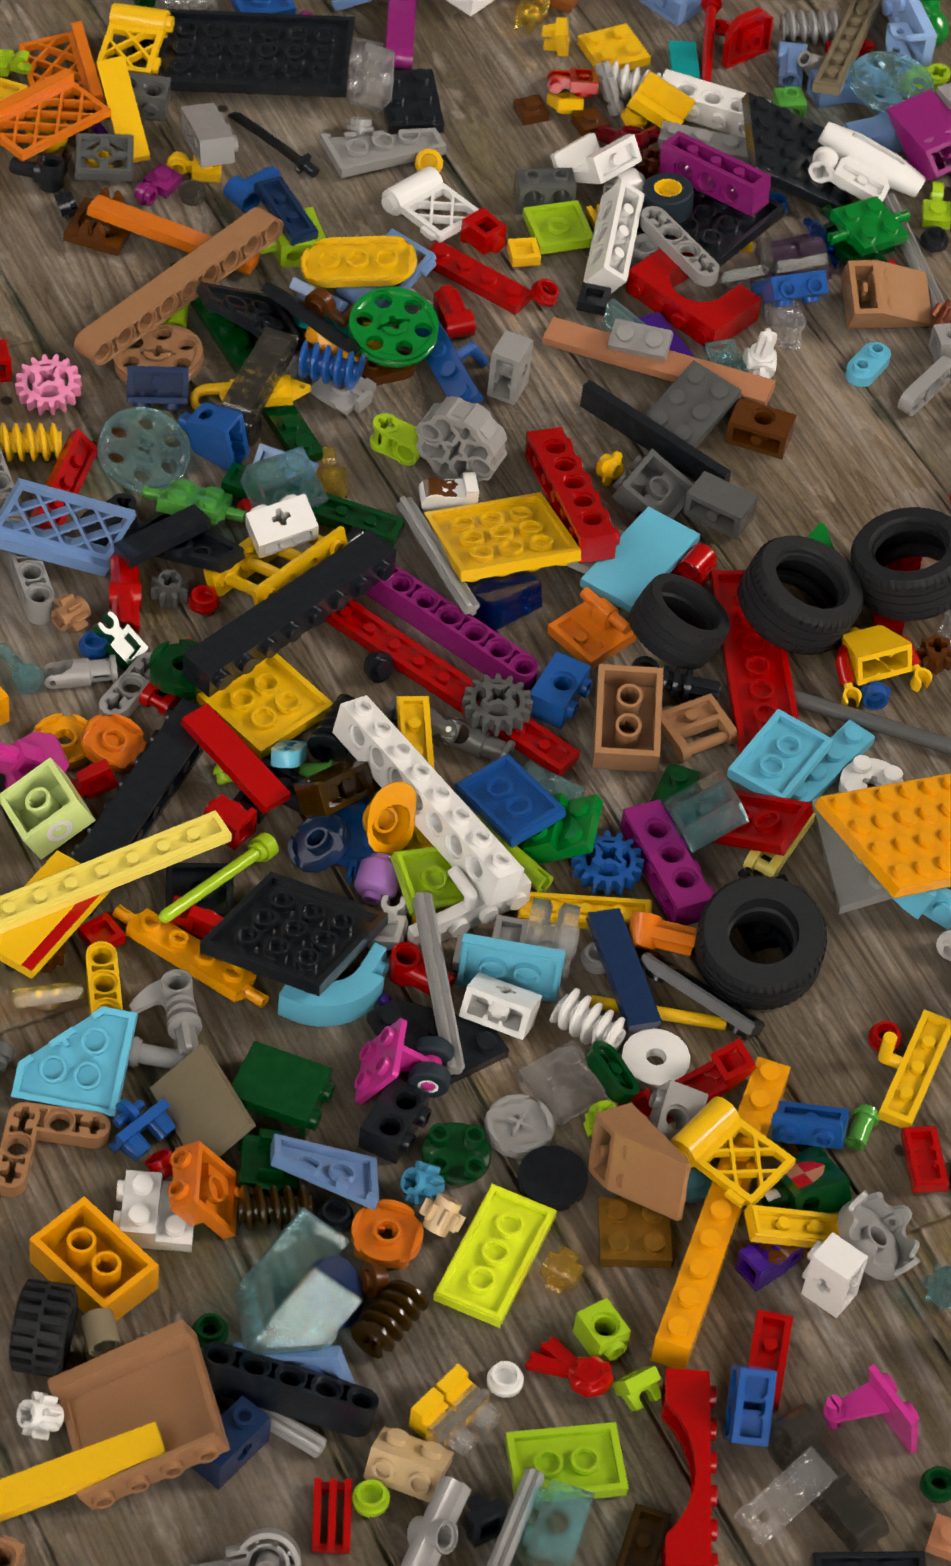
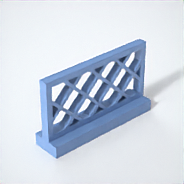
M18 478L0 509V549L105 577L110 569V556L115 551L113 544L124 537L136 517L135 510ZM22 491L30 492L37 496V498L22 503L19 500ZM56 500L65 502L66 506L51 511L47 506V503ZM42 506L45 512L43 514L29 518L25 512ZM85 508L94 510L95 514L80 519L76 514V511ZM18 513L23 518L19 522L6 520L7 517ZM71 514L74 521L57 525L56 518ZM114 516L123 518L120 523L107 526L105 519ZM50 521L53 528L42 530L33 526ZM100 522L102 529L87 534L83 528ZM79 529L82 536L72 538L62 534ZM104 537H107L109 540L106 547L91 543L92 541Z

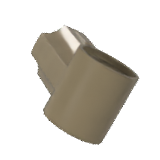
M96 1308L88 1311L81 1317L80 1321L84 1333V1362L122 1346L112 1310Z

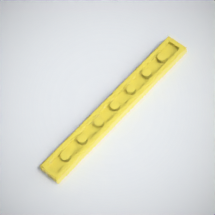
M215 810L1 895L0 934L231 841L232 834Z

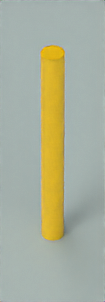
M591 996L590 1008L600 1002L603 1004V1011L611 1009L615 1013H620L614 998ZM657 1006L663 1021L725 1031L727 1021L719 1016Z

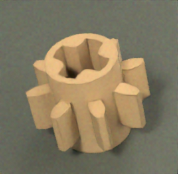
M438 1193L436 1199L426 1197L418 1212L425 1216V1220L422 1223L423 1227L441 1237H446L449 1231L458 1233L466 1219L465 1216L459 1214L462 1204L443 1193Z

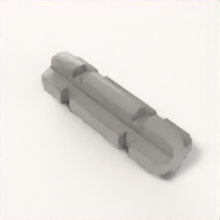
M609 61L599 62L595 65V71L597 76L601 78L599 83L605 102L609 103L607 106L609 114L611 116L619 115L625 107L623 101L619 100L621 95L615 76L611 75V71H613Z

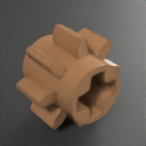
M73 593L64 594L53 601L57 608L51 611V618L60 631L68 630L70 634L73 632L77 633L89 626L85 619L91 615V610L82 596L74 597Z

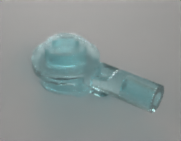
M1 643L0 657L13 670L12 682L17 690L24 694H33L39 691L44 683L43 670L34 664H24L6 643Z

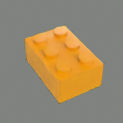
M85 1196L29 1238L30 1263L49 1281L74 1285L78 1295V1308L84 1314L96 1308H108L113 1311L115 1322H117L158 1289L159 1265Z

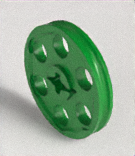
M382 287L364 294L354 304L348 325L349 337L359 344L360 350L358 353L360 355L365 354V359L374 364L390 368L411 366L425 359L436 344L439 329L438 317L431 304L418 293L400 287ZM379 299H385L390 302L391 306L380 308L375 302ZM407 305H415L420 309V312L410 314L404 308ZM360 317H367L372 321V324L361 326L356 320ZM393 324V326L395 328H398V330H394V328L389 325ZM425 328L430 331L431 335L420 337L415 333V330ZM372 340L378 341L382 344V348L373 350L367 346V342ZM400 346H407L412 350V353L401 355L396 349Z

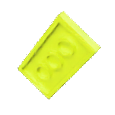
M491 1184L437 1286L433 1300L500 1328L556 1218L557 1210Z

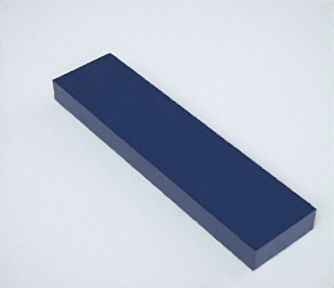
M620 908L589 912L586 921L621 1017L625 1018L624 1025L627 1032L659 1027L662 1020Z

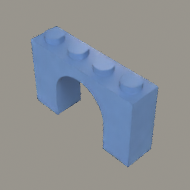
M870 58L855 61L839 96L812 92V84L820 68L810 70L806 91L817 108L842 103L865 105L873 109L878 115L845 123V128L865 135L894 153L904 151L885 110L900 103V101L894 94L892 87L883 78L880 69L876 68Z

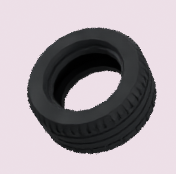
M899 508L873 518L860 530L851 546V565L861 582L863 603L866 607L880 616L900 621L925 620L936 617L951 609L950 516L930 508ZM908 557H928L938 561L927 568L914 571H895L885 567L896 560Z
M787 535L774 538L763 544L745 570L738 586L740 607L752 628L774 646L800 655L821 654L837 647L842 641V636L848 633L861 613L864 602L861 582L848 561L826 544L803 536ZM781 582L793 585L806 592L820 608L807 605L795 598Z

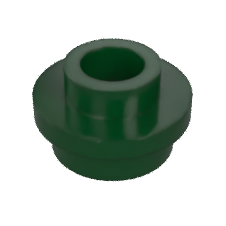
M204 1314L192 1326L193 1331L197 1334L201 1348H204L210 1342L226 1343L228 1339V1325L217 1314ZM207 1331H213L216 1333V1335L209 1336L205 1335L204 1333Z
M935 1466L926 1470L919 1484L922 1494L934 1503L950 1501L951 1471L943 1466ZM932 1484H940L944 1489H937Z

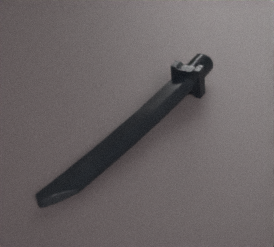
M239 112L228 114L229 118L248 129L296 164L295 171L298 174L304 171L312 178L318 175L319 168L310 162L312 156L309 153L300 156L281 140Z

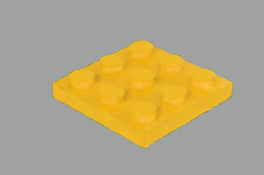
M279 654L265 659L256 665L250 673L243 674L234 680L225 690H219L211 697L206 696L203 692L197 693L196 702L202 706L208 703L260 760L271 753V748L277 742L292 740L325 718V714L331 709L333 704L331 700Z

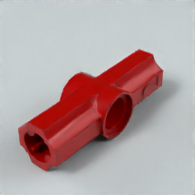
M115 554L110 556L109 609H112V612L117 616L120 627L128 624L139 635L141 581H138V565L130 568Z

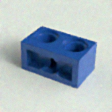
M740 1364L731 1365L723 1431L724 1439L732 1443L768 1447L777 1371L765 1367Z

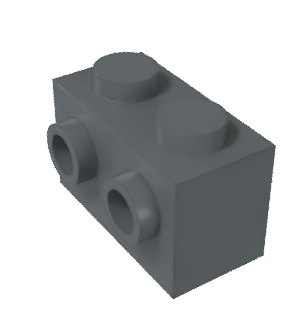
M704 471L687 492L683 514L737 540L754 518L758 496Z

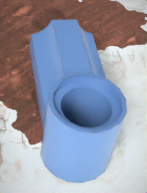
M779 42L776 65L779 66L778 84L782 87L802 86L803 68L798 65L797 58L801 52L807 51V44Z

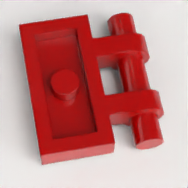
M571 67L570 70L553 69L547 75L548 89L554 94L562 92L563 89H570V92L575 93L577 97L589 98L591 94L598 95L599 81L594 69Z

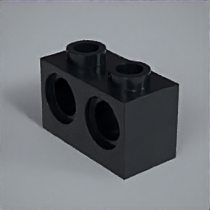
M398 1078L393 1080L384 1088L361 1125L358 1147L397 1164L403 1153L408 1154L411 1151L416 1140L415 1133L419 1127L424 1128L432 1113V1109L428 1108L430 1093Z

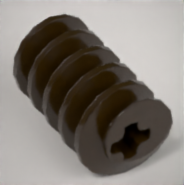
M285 1184L281 1195L278 1194L275 1185L269 1186L266 1195H264L262 1187L256 1185L252 1195H250L247 1186L241 1185L238 1195L239 1228L242 1221H246L249 1231H253L256 1221H260L263 1230L267 1231L271 1220H274L278 1231H282L285 1221L289 1220L292 1230H297L300 1220H303L306 1229L311 1230L312 1193L307 1194L305 1186L299 1184L295 1195H293L290 1185Z
M398 1279L391 1280L386 1285L385 1290L378 1294L377 1300L373 1301L369 1305L368 1310L360 1316V1320L352 1325V1339L368 1355L377 1359L382 1358L383 1351L391 1352L395 1348L394 1341H401L404 1336L403 1331L407 1332L412 1328L411 1321H417L420 1318V1311H425L429 1307L427 1298L414 1285Z

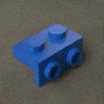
M779 1101L777 1112L773 1113L771 1119L772 1140L788 1144L794 1143L822 1148L843 1149L849 1122V1109Z

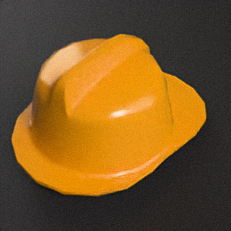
M393 782L384 786L376 793L371 803L367 805L363 812L362 822L363 828L367 832L368 843L377 853L392 855L393 852L401 851L408 845L413 836L417 798L413 787L406 782Z

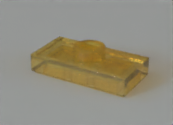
M78 981L15 989L10 992L11 1003L15 1009L38 1006V1010H51L58 1008L60 1002L84 999L83 986Z

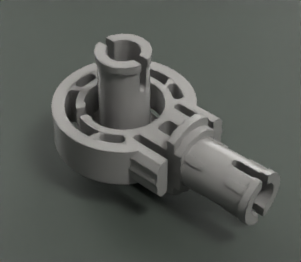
M261 1528L248 1534L241 1544L227 1546L224 1559L190 1565L284 1566L286 1562V1566H301V1552L296 1541L286 1532L276 1528ZM271 1539H275L280 1542H278L277 1545H275L272 1543L273 1540Z

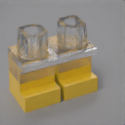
M458 1363L436 1384L435 1388L433 1387L411 1408L409 1428L426 1441L437 1442L445 1449L450 1447L465 1457L474 1448L478 1436L470 1431L469 1428L475 1423L484 1432L490 1433L498 1425L501 1413L489 1402L490 1391L477 1387L468 1379L469 1372Z

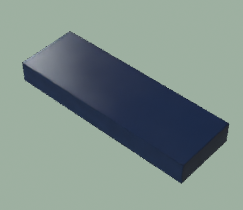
M281 176L255 183L254 191L267 211L283 221L282 233L291 246L318 239L317 228Z

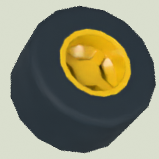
M660 173L648 178L642 186V193H644L642 210L648 206L660 207L678 224L690 217L693 211L694 191L693 185L685 177L674 173Z

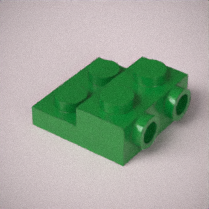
M563 792L552 794L565 808L566 817L519 844L520 848L538 865L592 853L603 801L598 794L568 800Z

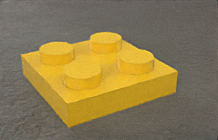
M627 23L578 35L577 45L594 68L597 63L607 60L610 62L611 67L616 60L619 61V70H622L626 63L629 64L630 70L635 69L637 66L641 68L650 65V54Z

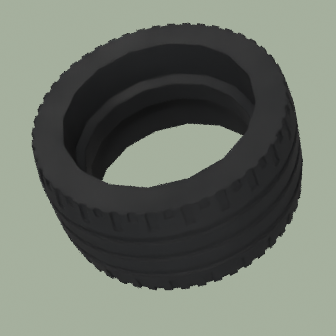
M662 573L656 576L644 588L629 613L630 627L640 643L648 651L652 652L653 655L662 659V661L682 669L689 668L694 670L703 667L725 641L731 626L727 612L714 595L691 579L672 573Z

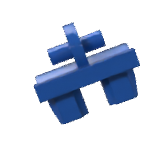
M164 1098L142 1115L140 1111L146 1106L141 1099H138L133 1104L127 1099H122L116 1104V1110L119 1115L112 1120L113 1124L117 1128H120L125 1123L128 1126L115 1136L116 1139L109 1144L110 1149L115 1154L122 1149L129 1158L136 1162L152 1147L141 1135L142 1132L148 1129L157 1141L161 1142L175 1130L176 1126L166 1113L170 1104Z

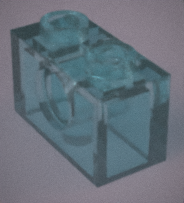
M550 1479L547 1488L541 1486L534 1505V1509L540 1510L536 1524H528L522 1542L523 1546L528 1547L527 1557L552 1566H573L594 1501V1493ZM553 1515L564 1516L568 1521L567 1528L557 1534L550 1532L546 1527L549 1517Z

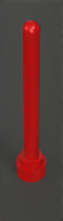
M701 0V8L705 12L701 80L708 82L712 80L716 14L721 10L723 0Z

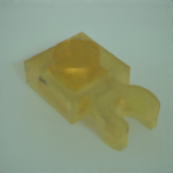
M521 0L516 8L514 30L517 31L519 26L524 25L528 27L527 34H532L535 23L541 25L550 9L551 0Z

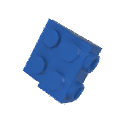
M826 270L775 276L750 285L751 291L757 296L762 295L764 304L774 303L775 308L792 306L793 300L802 299V304L816 303L820 301V296L829 293Z

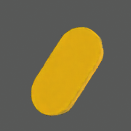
M399 236L330 237L315 242V246L310 250L308 247L301 256L300 267L305 280L311 285L320 288L393 286L408 279L414 273L418 260L413 245L411 246L407 243L406 239Z

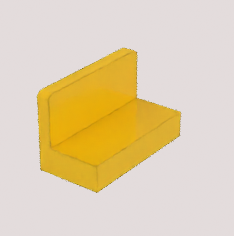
M650 71L627 106L662 128L663 121L682 125L696 101Z

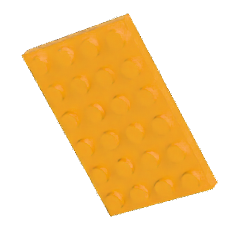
M951 773L819 796L814 804L815 809L893 898L951 887Z

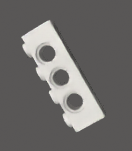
M665 70L661 78L696 101L687 115L686 121L746 138L741 100L746 93L672 70Z
M623 180L601 196L583 280L585 283L611 288V293L627 282L644 200V193Z

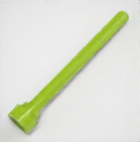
M262 832L253 838L248 846V851L159 913V920L163 923L172 921L255 861L267 862L276 856L279 852V847L274 837L269 833Z

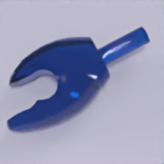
M805 218L803 223L810 234L804 236V241L809 252L820 260L828 259L835 269L840 268L841 263L833 255L835 246L830 245V242L828 243L827 230L817 221Z

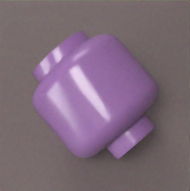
M373 853L370 857L362 859L354 887L363 896L362 900L371 905H381V899L384 895H388L389 900H393L396 896L399 882L390 859L391 856L383 853Z

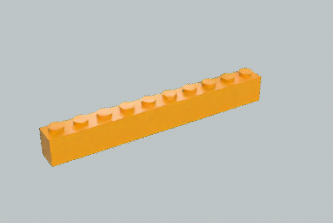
M757 1056L755 1062L757 1068L751 1073L738 1109V1114L741 1119L768 1138L772 1128V1115L774 1112H777L779 1101L782 1100L791 1067ZM741 1132L733 1139L734 1148H753L752 1140ZM729 1157L720 1158L717 1170H731ZM735 1157L737 1170L756 1169L754 1157ZM754 1178L738 1179L739 1186L749 1193ZM714 1181L711 1183L654 1341L650 1361L671 1368H687L743 1207L739 1208L724 1196L726 1190Z

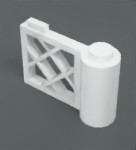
M427 166L383 191L381 200L386 212L394 216L404 215L420 228L421 234L429 240H437L439 243L461 231L462 219L465 217L453 216L454 211L467 212L471 215L479 210L444 184L441 175L432 166ZM444 195L451 202H438L434 200ZM427 209L430 210V214H418L415 210ZM433 210L451 211L450 216L433 215ZM432 223L450 224V226L440 231Z

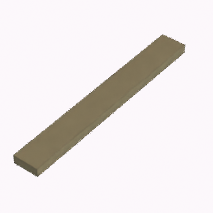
M883 0L851 1L813 81L812 92L840 95Z

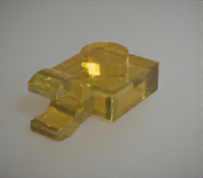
M322 447V468H317L314 477L315 489L341 498H347L345 467H336L335 447Z

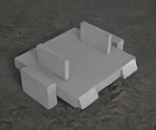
M321 376L318 381H312L309 394L342 414L348 415L353 410L360 413L372 403V396L376 390L377 383L369 378L364 379L360 377L356 386L352 390H347L345 382L341 387H336L333 380L329 384H324Z

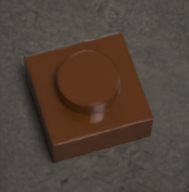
M540 94L514 99L513 109L523 126L549 120L550 111Z
M597 107L575 112L571 115V123L582 137L588 133H595L599 125L609 127L610 124Z

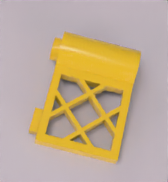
M114 2L110 11L109 26L97 61L105 60L117 54L118 57H125L129 72L149 75L158 74L161 65V58H158L163 39L174 30V16H170V11L166 9ZM114 35L127 37V40L117 45L112 39ZM145 39L155 40L154 44L143 48L139 42ZM134 46L138 52L126 57L122 51ZM141 58L148 62L146 68L136 67L132 63Z
M719 1096L711 1099L670 1140L691 1162V1168L695 1167L726 1190L724 1196L739 1208L749 1204L755 1205L795 1165L796 1158L741 1119L735 1107L728 1100ZM741 1132L752 1140L753 1148H734L733 1139ZM773 1156L782 1164L777 1169H762L760 1157ZM729 1157L731 1170H717L709 1162L713 1158ZM735 1157H754L756 1169L737 1170ZM757 1178L758 1188L750 1195L739 1186L738 1179Z

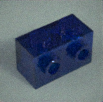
M527 571L511 573L505 577L494 576L470 588L480 604V607L476 610L477 613L473 617L494 631L542 607V581Z

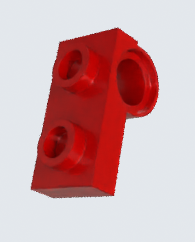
M697 543L671 573L691 579L703 587L710 579L711 570L717 569L716 554L709 546Z

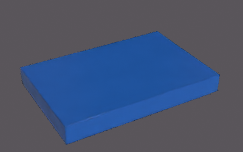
M509 754L502 756L454 784L455 793L511 848L566 817L565 808Z

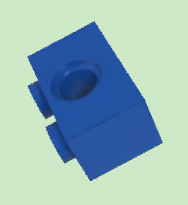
M556 651L531 690L530 700H533V707L530 716L562 729L567 719H573L576 715L580 698H586L591 690L593 680L589 679L591 665Z

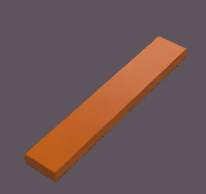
M100 194L89 204L86 214L187 253H191L213 237ZM261 254L255 255L237 268L236 271L250 275L259 263Z

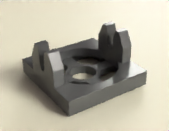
M76 133L75 181L104 180L133 183L134 135ZM100 151H108L112 154V156L108 158H101L97 156V153ZM83 159H94L100 164V168L88 167ZM114 160H126L120 168H109V164Z

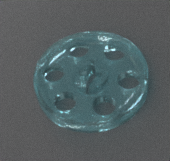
M887 51L871 52L858 58L853 65L849 79L853 93L863 103L887 113L885 109L905 101L902 98H912L930 89L933 90L934 86L930 73L919 62L905 55ZM870 64H877L882 68H876ZM897 67L906 68L908 71H902ZM860 77L867 78V79L870 80V81H863V80H861V79H859V78H860ZM913 84H919V85L923 86L924 88H918V87L914 86ZM875 94L882 95L885 98H878Z
M132 407L121 410L108 419L98 439L97 453L103 470L115 483L127 490L142 493L145 485L162 490L167 489L173 481L181 479L190 461L191 448L185 431L173 418L156 409ZM139 420H150L153 422L154 428L151 430L142 428L139 425ZM113 427H121L126 431L127 436L118 438L112 434L111 429ZM169 436L174 437L179 442V446L169 447L164 443L163 439ZM142 446L144 450L149 449V454H146L145 451H139V447ZM118 453L122 455L125 462L115 464L111 462L108 455ZM171 463L176 467L177 472L173 474L166 473L162 469L161 464ZM143 471L148 474L150 480L140 482L134 477V472Z

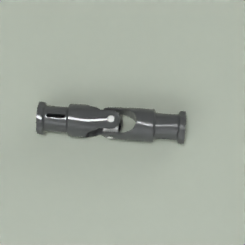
M396 694L389 705L386 717L391 722L397 721L396 696H403L401 694ZM430 707L432 736L439 737L444 744L477 758L483 756L493 761L506 754H509L511 757L513 756L516 746L515 741H503L492 736L490 731L483 734L481 727L472 728L471 723L456 717H448L450 720H446L437 709ZM461 725L466 726L470 731L466 742L462 744L453 743L461 735Z

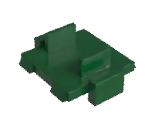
M260 1128L258 1136L246 1134L238 1141V1151H241L240 1169L236 1172V1184L254 1188L256 1185H260L264 1195L267 1194L270 1185H275L280 1195L284 1185L289 1184L292 1192L296 1193L300 1184L299 1177L270 1165V1144L274 1133L284 1136V1131Z

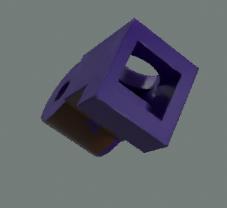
M758 1243L755 1246L749 1244L739 1251L735 1270L756 1292L798 1263L805 1255L807 1248ZM749 1267L756 1272V1276L750 1272Z

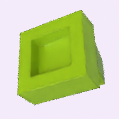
M656 1365L641 1367L613 1381L612 1384L616 1395L623 1398L631 1411H638L643 1408L640 1401V1394L643 1391L647 1394L650 1402L662 1398L658 1384L661 1377Z

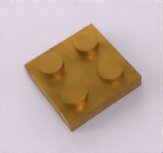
M598 1198L599 1266L671 1268L673 1259L669 1217L626 1198Z

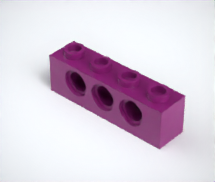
M677 131L661 144V173L681 175L688 179L697 191L715 198L751 217L769 203L771 175L680 131Z
M660 799L623 809L620 831L626 841L629 839L634 840L633 849L640 848L642 850L640 858L644 859L642 872L669 922L683 925L699 922L703 909L707 905L708 900L712 898L714 890L705 883L698 861L693 860L689 854L686 839L683 835L678 834L671 812L665 810Z

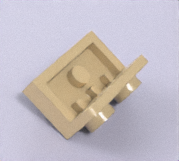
M384 1426L371 1447L364 1478L366 1480H378L385 1487L430 1503L439 1481L451 1465L454 1451L445 1449L437 1442L423 1441L410 1436L404 1430L398 1428L391 1429Z

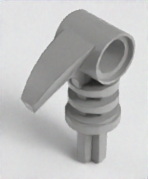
M173 969L167 971L161 979L140 991L130 1003L129 1010L138 1014L155 1005H163L167 1015L168 1034L172 1039L177 1040L179 1054L187 1056L199 1046L197 1036L202 1030V1022L198 1016L194 1000L191 974L183 969Z

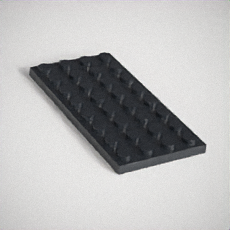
M166 9L170 11V16H174V30L163 39L158 58H161V65L158 74L152 75L170 77L171 90L330 98L347 97L355 29V17ZM145 39L139 42V44L146 48L154 44L155 40ZM134 46L127 48L126 57L138 52ZM141 58L132 64L136 67L146 68L148 62Z

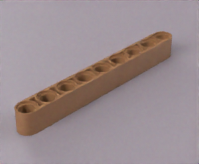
M260 207L252 208L81 330L74 341L75 351L97 365L106 364L199 297L196 290L200 282L217 284L275 242L282 234L283 221Z

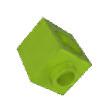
M608 1298L577 1312L573 1327V1333L590 1357L596 1355L604 1361L607 1359L613 1361L621 1357L627 1350L631 1330ZM598 1332H605L609 1336L600 1335Z

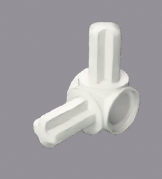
M766 328L765 331L760 332L757 343L753 344L750 348H745L742 358V371L769 379L774 376L777 366V353L774 350L777 334L772 332L771 328Z

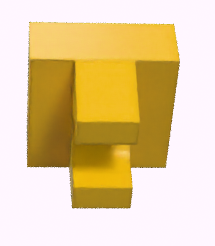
M558 17L556 18V23L542 26V37H551L544 39L543 46L544 50L557 51V57H567L570 44L568 18Z

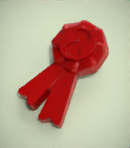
M554 1336L550 1337L549 1342L540 1344L542 1354L530 1352V1360L525 1363V1369L528 1371L567 1378L571 1390L584 1397L604 1395L613 1384V1373L609 1362L602 1360L596 1355L576 1358Z

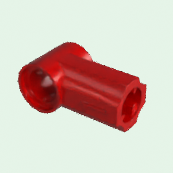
M452 285L441 286L438 291L434 292L433 301L439 313L440 322L449 338L474 336L476 323L472 310H466L458 289L453 288Z
M411 942L397 943L391 951L387 973L390 981L399 986L411 985L431 996L421 950ZM447 971L451 990L455 983L456 975Z

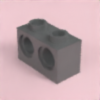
M129 72L140 118L165 121L171 100V78Z
M517 169L513 190L517 215H522L523 208L574 201L577 186L573 169Z

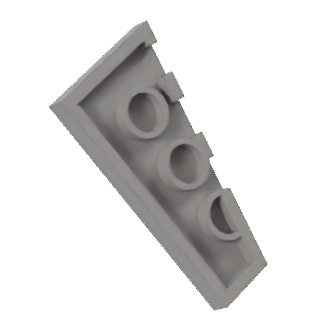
M436 128L401 129L398 134H389L381 130L373 131L372 135L357 136L356 132H344V137H331L330 133L320 134V144L340 178L415 162L417 154L427 148L438 151L440 155L446 154V144Z

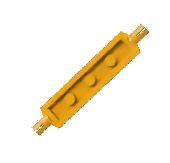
M121 904L115 908L113 917L127 925L126 936L176 967L186 970L191 976L233 1002L248 999L260 1008L267 1004L269 995L254 988L256 974L200 953L199 939L174 924L161 922L159 915L148 908L136 914Z

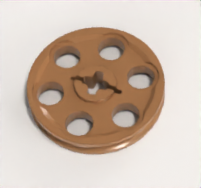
M172 324L158 325L132 344L141 345V347H128L113 358L115 372L125 383H127V367L124 365L129 363L137 364L136 366L158 367L187 365L189 366L188 381L192 380L201 371L204 364L203 345L199 337L189 329ZM161 336H167V337H169V338L166 339V340H158V339H157L158 337H161ZM186 346L193 347V348L190 349V350H181V349H180V348L186 347Z

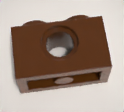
M739 398L729 420L725 443L783 459L793 434L796 414Z

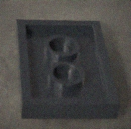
M433 69L378 71L377 82L389 134H398L401 129L436 128L438 133H444V120Z

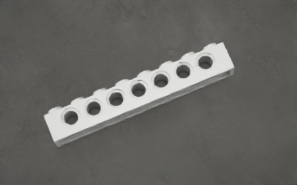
M367 695L341 703L332 733L357 761H368L371 775L381 788L393 782H406L413 787L417 798L415 826L452 867L459 866L476 889L478 896L488 907L514 898L524 872V868Z

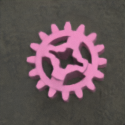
M43 354L41 361H37V359L32 357L31 366L22 364V373L16 374L17 383H15L16 394L19 395L20 403H26L28 411L38 408L39 415H42L45 410H49L51 416L55 415V409L60 408L61 411L66 412L67 403L70 405L76 404L75 396H81L80 386H82L81 375L78 374V367L76 365L70 366V359L66 358L60 362L58 354H55L52 359H48L47 355ZM65 379L68 380V385H67V386H66L65 383H64V380H65ZM30 383H31L32 386H33V390H32V391L29 389Z

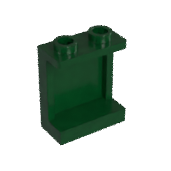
M257 1041L253 1042L231 1085L246 1109L296 1126L299 1129L298 1138L306 1140L310 1130L316 1131L322 1117L320 1109L323 1103H330L335 1090V1084L331 1083V1067Z

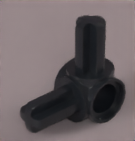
M61 146L54 154L43 155L37 161L27 159L21 161L17 157H13L10 160L9 171L12 174L33 178L34 183H37L42 191L58 192L64 187V177L68 172L67 164L72 158V153L67 151V147Z

